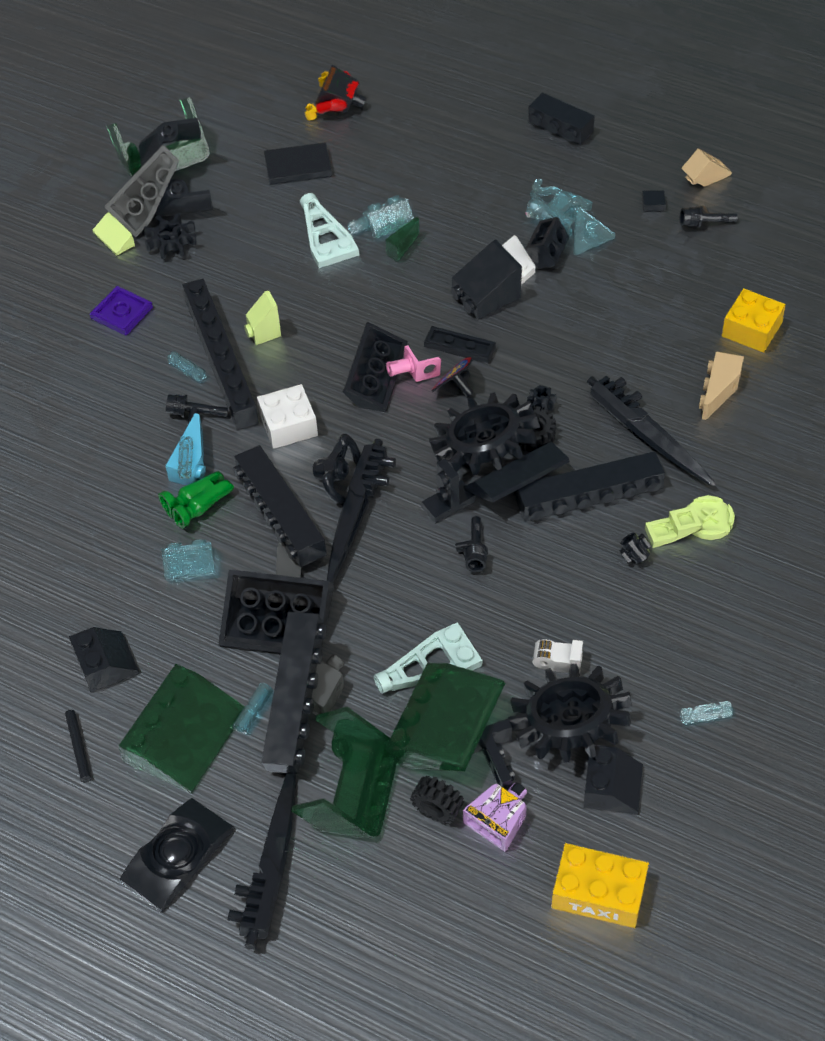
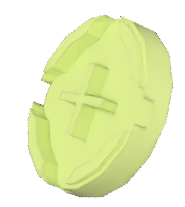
M701 496L694 499L687 506L694 507L702 524L699 530L692 533L701 539H720L728 535L733 528L735 516L733 509L719 497Z

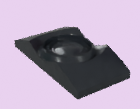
M191 798L171 813L158 834L137 851L119 880L130 890L163 912L232 833L234 826Z

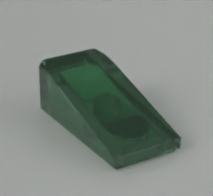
M418 217L412 219L386 238V255L394 261L398 262L419 235Z

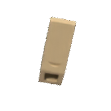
M716 352L714 361L709 360L707 374L711 375L710 378L705 377L703 391L707 393L706 395H701L699 409H703L702 419L707 420L738 389L744 356Z

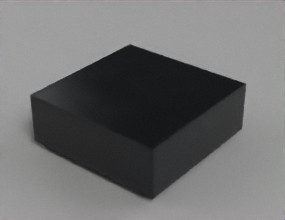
M664 190L642 192L644 211H665Z

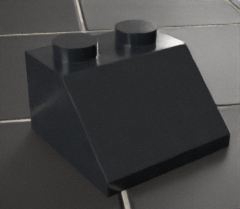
M92 627L69 636L73 651L90 692L139 674L122 631Z
M595 745L596 757L591 758L589 756L583 808L638 815L643 764L617 747Z

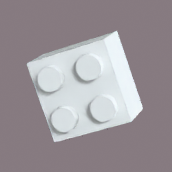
M302 384L257 397L259 415L273 449L318 436L316 417Z

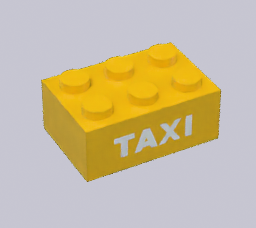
M565 843L552 894V909L636 928L649 863Z

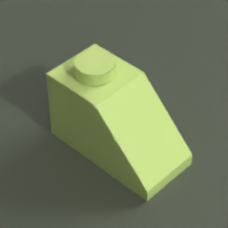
M268 290L262 294L246 314L247 324L244 325L248 338L252 337L256 345L281 337L277 304Z

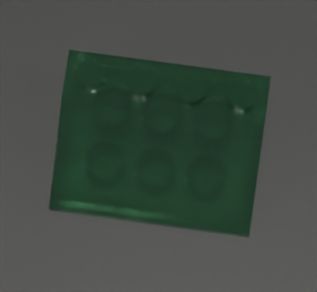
M427 663L385 750L401 768L465 771L504 688L505 682L501 679L449 663Z
M175 664L118 747L123 762L192 794L247 709L200 674Z

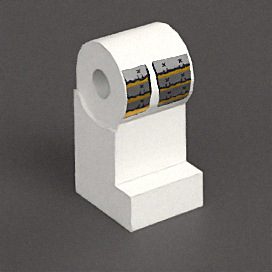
M547 639L539 640L535 643L533 665L540 669L550 668L552 671L569 673L571 664H577L580 672L583 641L573 640L572 644Z

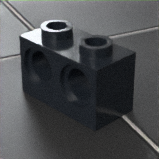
M558 217L541 220L525 250L537 269L550 268L557 264L570 236Z

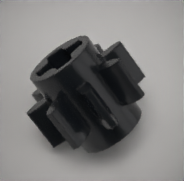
M539 385L534 390L530 389V396L527 397V401L531 402L533 410H536V407H541L540 411H543L544 408L548 411H553L554 404L556 403V394H551V387Z
M630 533L621 541L620 544L623 548L619 551L628 563L633 560L638 564L648 558L650 555L648 548L652 545L643 533L639 536L636 533Z

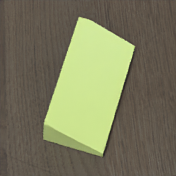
M110 212L105 214L93 229V233L116 256L135 246L132 234Z

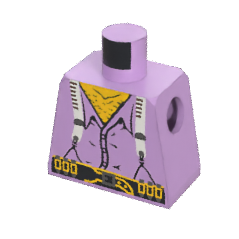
M514 782L508 791L498 784H493L463 810V823L506 852L526 817V804L522 799L527 794V790L518 782Z

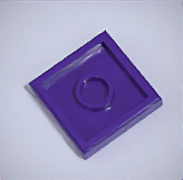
M116 286L89 314L92 320L126 336L153 308L152 302Z

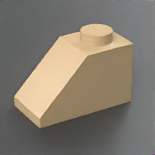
M699 148L682 167L687 174L685 177L694 185L698 183L704 187L732 174L721 160Z

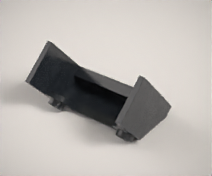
M198 117L164 122L139 143L141 167L165 143L201 138ZM171 179L154 217L158 215L164 217L175 215L176 213L184 214L212 210L210 190L188 193L187 185L183 180Z

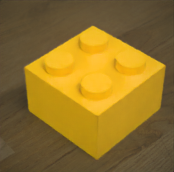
M743 288L724 318L722 337L764 353L782 324L786 304Z

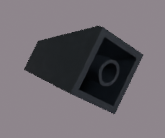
M494 240L452 277L451 294L454 299L459 300L464 305L467 313H471L478 320L521 298L522 265L497 240Z

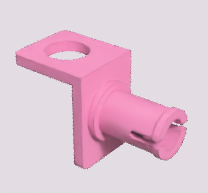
M404 346V359L387 362L386 369L390 377L409 372L415 382L438 377L440 375L441 359L440 357H435L418 362L410 347ZM428 365H435L433 371L424 373V369Z

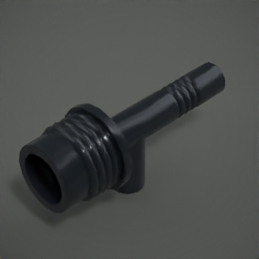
M705 206L682 208L679 216L681 226L700 228L702 222H737L738 219L737 213H709Z
M168 394L166 413L180 415L184 418L186 411H190L188 425L195 413L224 417L228 415V408L187 402V394L185 396Z
M474 516L471 519V540L455 544L457 553H464L466 568L471 572L484 570L488 555V548L481 543V518L478 516Z

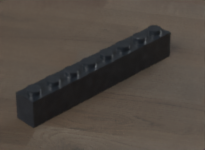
M204 278L182 284L187 308L236 430L258 425L256 404Z

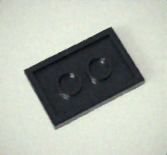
M326 142L264 151L269 184L332 176Z

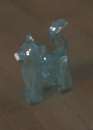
M535 180L532 184L533 191L530 192L531 199L527 203L525 215L528 218L541 220L558 217L570 236L573 233L570 227L574 220L578 226L585 222L582 216L583 210L590 211L592 209V202L568 191H562L554 186L540 187L543 180ZM538 195H553L555 197L548 204H545Z

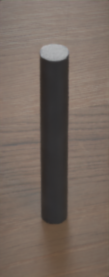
M68 710L65 712V717L81 782H87L91 780V775L75 710Z

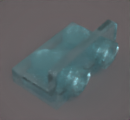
M399 195L387 199L388 203L382 205L380 203L368 206L367 211L362 212L363 216L368 218L374 238L415 224L407 198H400Z
M204 539L192 541V545L182 546V543L167 544V548L161 549L166 580L215 573L211 542L207 543Z

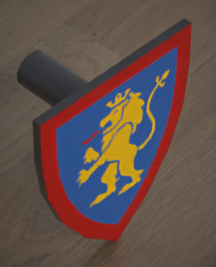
M468 357L460 361L431 391L434 392L453 379L466 397L470 396L474 391L466 382L470 377V372L466 369L472 363V358Z

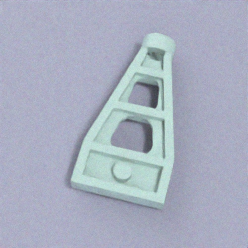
M308 193L302 196L300 204L305 213L310 251L318 268L359 256V249L351 234L319 203L315 194ZM324 218L327 222L325 225L314 227L312 221ZM333 232L339 238L320 244L318 237Z
M457 622L433 633L388 669L375 674L373 677L381 694H384L390 690L395 691L462 676L481 667L483 660ZM441 648L450 663L447 666L433 668L430 667L425 658L434 649ZM418 661L424 673L407 677L403 668Z

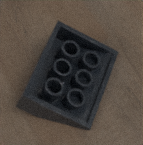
M229 569L218 645L281 653L288 612L319 614L327 627L334 584L324 580Z

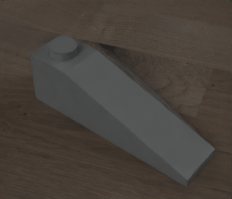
M163 145L104 206L135 237L151 222L178 165L179 159Z

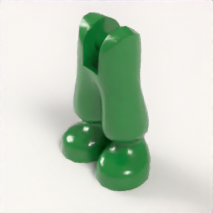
M216 471L179 489L177 497H174L169 491H163L158 494V498L166 514L174 519L178 527L183 529L190 524L192 518L201 516L214 503L232 492L234 486L230 481L224 480V475L220 471Z

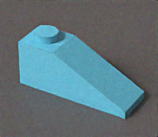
M197 413L192 417L166 464L168 479L171 482L188 485L204 478L206 467L204 466L203 434L200 415Z

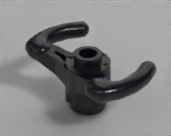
M342 434L339 437L337 444L328 457L319 458L313 464L314 477L322 480L328 496L340 505L344 504L345 497L335 490L333 483L334 481L344 480L349 473V465L344 459L347 446L355 464H358L361 456L356 442L348 434Z

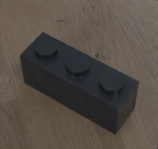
M543 92L529 105V123L573 143L581 145L594 132L595 115Z

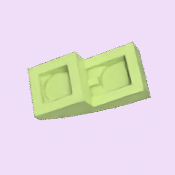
M693 506L670 511L668 518L645 523V531L653 548L679 540L702 527Z

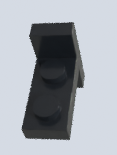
M444 458L437 462V474L435 475L437 480L436 494L421 501L423 510L434 523L443 520L476 501L474 494L464 490L466 484L463 480L459 481V474Z
M508 719L458 735V750L462 758L482 751L496 783L507 791L512 786L515 775L511 765L506 766L503 760L505 753L501 745L512 741V726Z

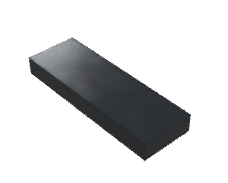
M431 326L424 340V347L464 358L471 357L472 360L489 364L496 348V342Z

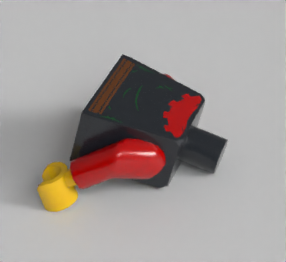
M331 65L329 72L324 71L321 77L318 78L319 85L322 88L315 102L316 107L313 104H307L304 114L306 119L311 121L317 117V112L319 114L329 111L347 113L351 104L362 109L367 97L356 93L360 84L358 80L353 78L347 71H342Z

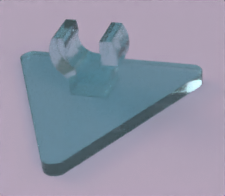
M581 207L576 209L573 250L575 255L615 238V234Z

